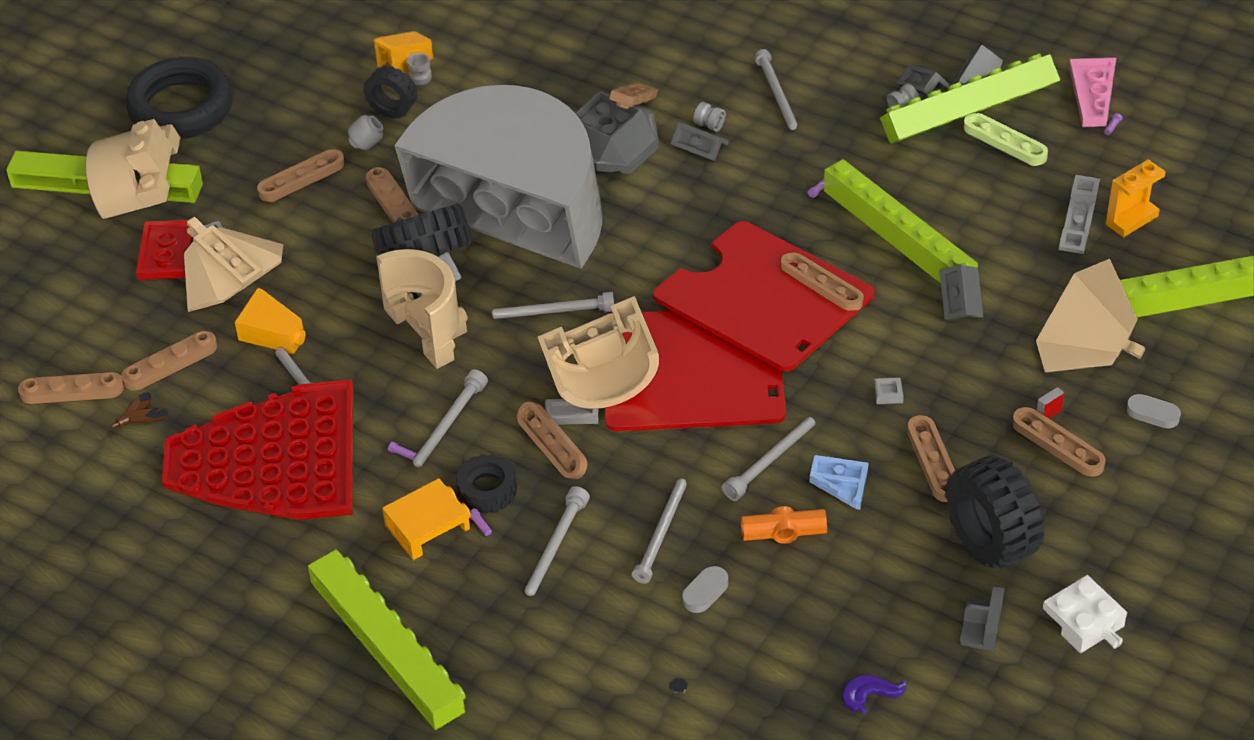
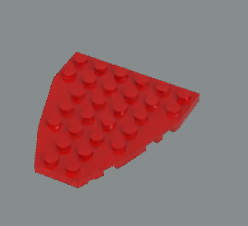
M352 379L299 384L291 387L292 392L278 397L276 393L268 395L267 401L253 405L251 401L211 416L212 421L199 428L195 424L186 428L182 433H176L166 438L162 475L164 488L218 506L295 520L353 515Z

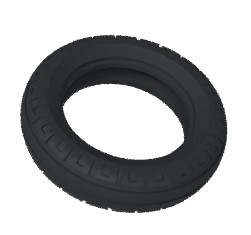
M175 57V59H164L162 62L158 61L151 64L133 78L126 93L127 112L134 124L155 119L161 127L172 124L180 139L195 137L215 128L227 116L233 101V89L226 73L216 64L196 57ZM177 84H197L211 91L210 96L203 103L186 111L163 112L148 105L149 100L157 92Z

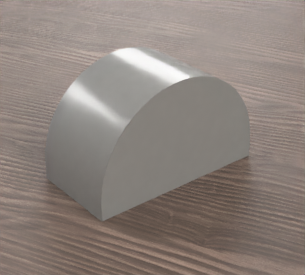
M491 85L465 90L451 95L425 110L409 125L394 145L411 204L416 210L427 213L459 203L463 207L469 229L582 269L595 248L602 227V207L587 131L578 116L557 98L539 90L515 85Z

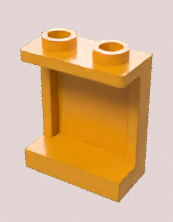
M1148 159L1112 181L1106 225L1122 237H1125L1157 218L1160 209L1149 202L1151 187L1153 183L1165 177V171Z
M440 479L382 508L385 526L413 560L423 555L421 546L423 543L457 525H460L464 531L470 529L469 518L471 514L465 503L460 504L456 499L453 489L450 486L446 487Z

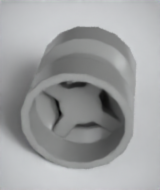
M424 53L410 55L407 58L409 78L413 80L415 85L428 83L432 77L429 68V56Z
M906 84L898 92L893 91L888 94L887 103L889 107L900 104V107L903 108L908 106V101L919 97L911 84Z
M701 102L695 110L693 120L695 124L700 126L706 125L708 129L717 132L724 123L726 112L721 108H712L710 104Z

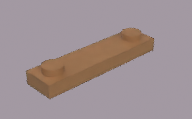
M636 82L612 90L609 99L616 101V106L629 109L630 106L656 98L658 89Z

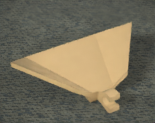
M196 217L187 221V225L190 227L187 229V233L193 237V243L184 253L188 312L225 302L281 264L283 244L226 228H216L213 225L206 228Z
M1110 259L1074 273L1036 340L1045 373L1111 366L1122 350L1138 359L1142 357L1145 347L1128 340L1138 319Z

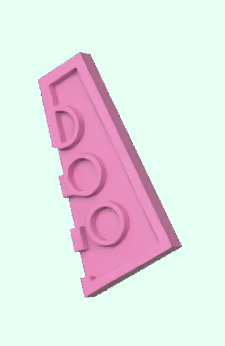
M1116 58L1070 59L1069 69L1082 127L1106 126Z

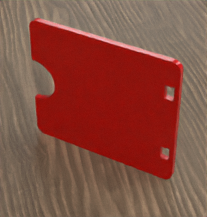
M746 221L737 222L711 243V248L717 251L722 258L721 264L716 269L708 272H691L680 268L653 291L655 302L781 371H791L866 306L874 298L875 289L871 285ZM787 253L801 254L863 293L862 307L857 311L843 309L781 269L782 256ZM790 263L793 267L798 266L796 263ZM801 344L808 346L802 352L797 349Z
M673 311L641 312L659 354L657 372L651 382L640 393L627 401L605 408L606 427L615 432L776 424L783 422L786 418L781 370ZM632 332L622 333L626 344L630 340ZM777 389V397H769L768 390Z

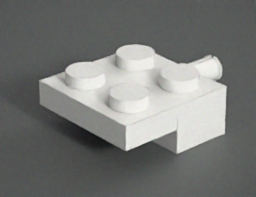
M1088 575L1044 601L1043 609L1062 627L1061 635L1079 653H1082L1104 638L1113 648L1119 647L1123 642V639L1115 632L1124 627L1127 612Z

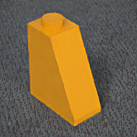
M415 31L379 37L374 40L377 66L380 68L382 66H393L408 75L407 58L410 55L424 53L429 56L430 60L433 58L431 40Z
M257 288L235 321L239 341L275 350L283 347L287 353L294 354L299 345L304 343L306 337L302 319L259 288Z

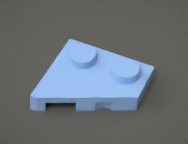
M814 455L810 483L855 509H860L869 463Z

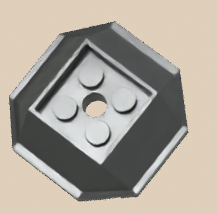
M599 91L575 113L587 131L594 168L596 171H620L621 173L631 174L659 148L654 113L639 105L630 106L629 109L616 106V101L610 100L609 94Z

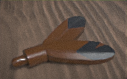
M145 392L133 401L124 415L115 419V422L111 424V428L117 426L121 428L130 424V422L159 421L168 416V411L161 408L146 409L151 403V393Z

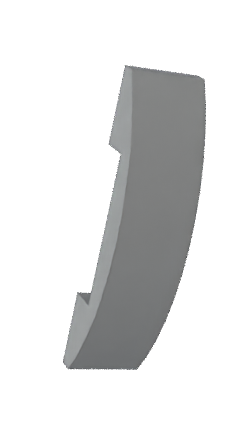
M1075 175L1059 250L1084 254L1100 183L1099 178Z

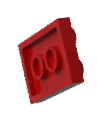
M189 220L145 221L136 270L138 280L186 278L184 253L193 243V237L187 233V229L190 228L187 225Z

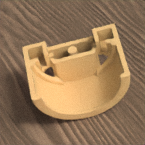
M155 119L145 122L141 121L133 125L132 130L129 132L97 140L91 144L86 156V177L92 200L102 219L167 201L170 185L165 179L170 155L177 153L180 136L172 124L161 127ZM134 170H137L142 177L139 180V184L137 183Z
M394 250L376 256L384 310L396 324L406 320L422 337L423 354L437 369L454 361L453 349L455 348V343L453 339L467 332L466 321L468 317L462 307H458L455 278L451 268L441 258L421 250ZM411 292L422 293V295L414 300Z
M635 296L610 306L613 313L564 333L563 328L559 327L538 336L560 396L568 403L587 409L614 406L640 393L655 376L659 365V354ZM632 332L633 334L626 344L622 333ZM574 354L577 364L568 363L565 360L568 356Z

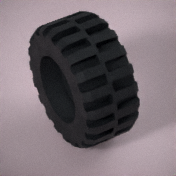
M459 203L373 229L371 234L377 255L394 250L413 249L425 251L436 256L470 245L473 239L463 207Z
M996 455L985 456L952 472L946 483L945 497L947 498L946 508L950 513L949 519L956 529L955 533L958 539L962 540L964 548L972 553V557L976 561H981L982 565L1001 569L1038 551L1045 535L1043 532L1045 521L1042 519L1043 511L1042 507L1038 504V496L1036 492H1033L1028 478L1022 475V471L1017 466H1013V462Z

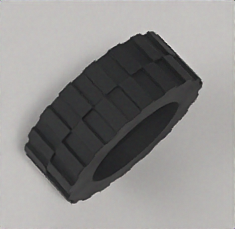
M393 66L378 67L363 86V94H365V99L368 101L369 106L378 114L380 113L382 116L390 117L391 119L405 116L416 102L418 95L416 94L417 88L414 86L413 80L403 73L402 70L396 69ZM384 84L393 88L398 93L400 100H394L383 92L381 85Z
M481 454L477 457H471L470 460L465 461L458 468V474H456L457 494L459 501L465 503L468 509H477L482 514H488V512L495 513L500 509H505L509 503L513 502V498L516 497L515 469L505 458L494 454ZM481 477H496L500 481L499 487L490 491H479L473 487V482Z

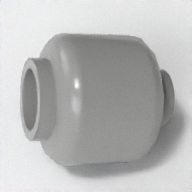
M363 115L349 126L348 140L356 149L369 150L382 139L383 126L376 117Z

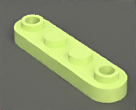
M971 113L964 118V130L966 133L1032 166L1042 165L1046 162L1048 149L1044 144L980 113Z

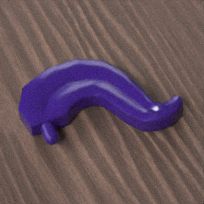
M858 676L846 685L842 694V700L847 709L853 712L859 710L864 714L867 712L864 705L869 694L876 693L886 697H899L905 692L906 681L901 680L899 685H894L877 676Z

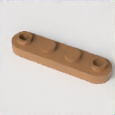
M336 149L326 150L261 181L257 186L259 198L266 202H274L341 170L345 164L343 153Z
M376 167L367 172L366 181L368 188L393 223L398 218L404 220L419 215L388 170Z
M787 253L782 256L781 269L843 309L857 311L862 307L863 293L801 254ZM790 263H796L798 266L793 267Z
M200 331L125 368L121 374L124 387L132 391L143 389L213 354L217 349L215 335L209 331Z
M115 372L28 378L18 386L20 398L27 404L107 399L117 397L124 391L122 377Z
M533 402L523 403L517 414L520 426L564 477L575 480L581 478L587 469L586 457L540 404Z
M1023 407L1014 412L1013 428L1032 442L1085 476H1098L1104 471L1105 456L1094 447L1032 408Z
M914 416L908 422V437L934 497L941 502H947L945 497L946 483L955 469L934 421L927 416Z

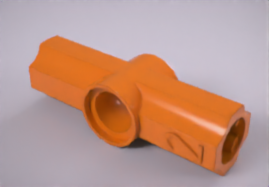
M781 506L773 509L770 514L741 516L742 538L744 541L774 538L776 542L786 544L794 541L798 536L827 533L826 512L824 509L794 512L790 507Z

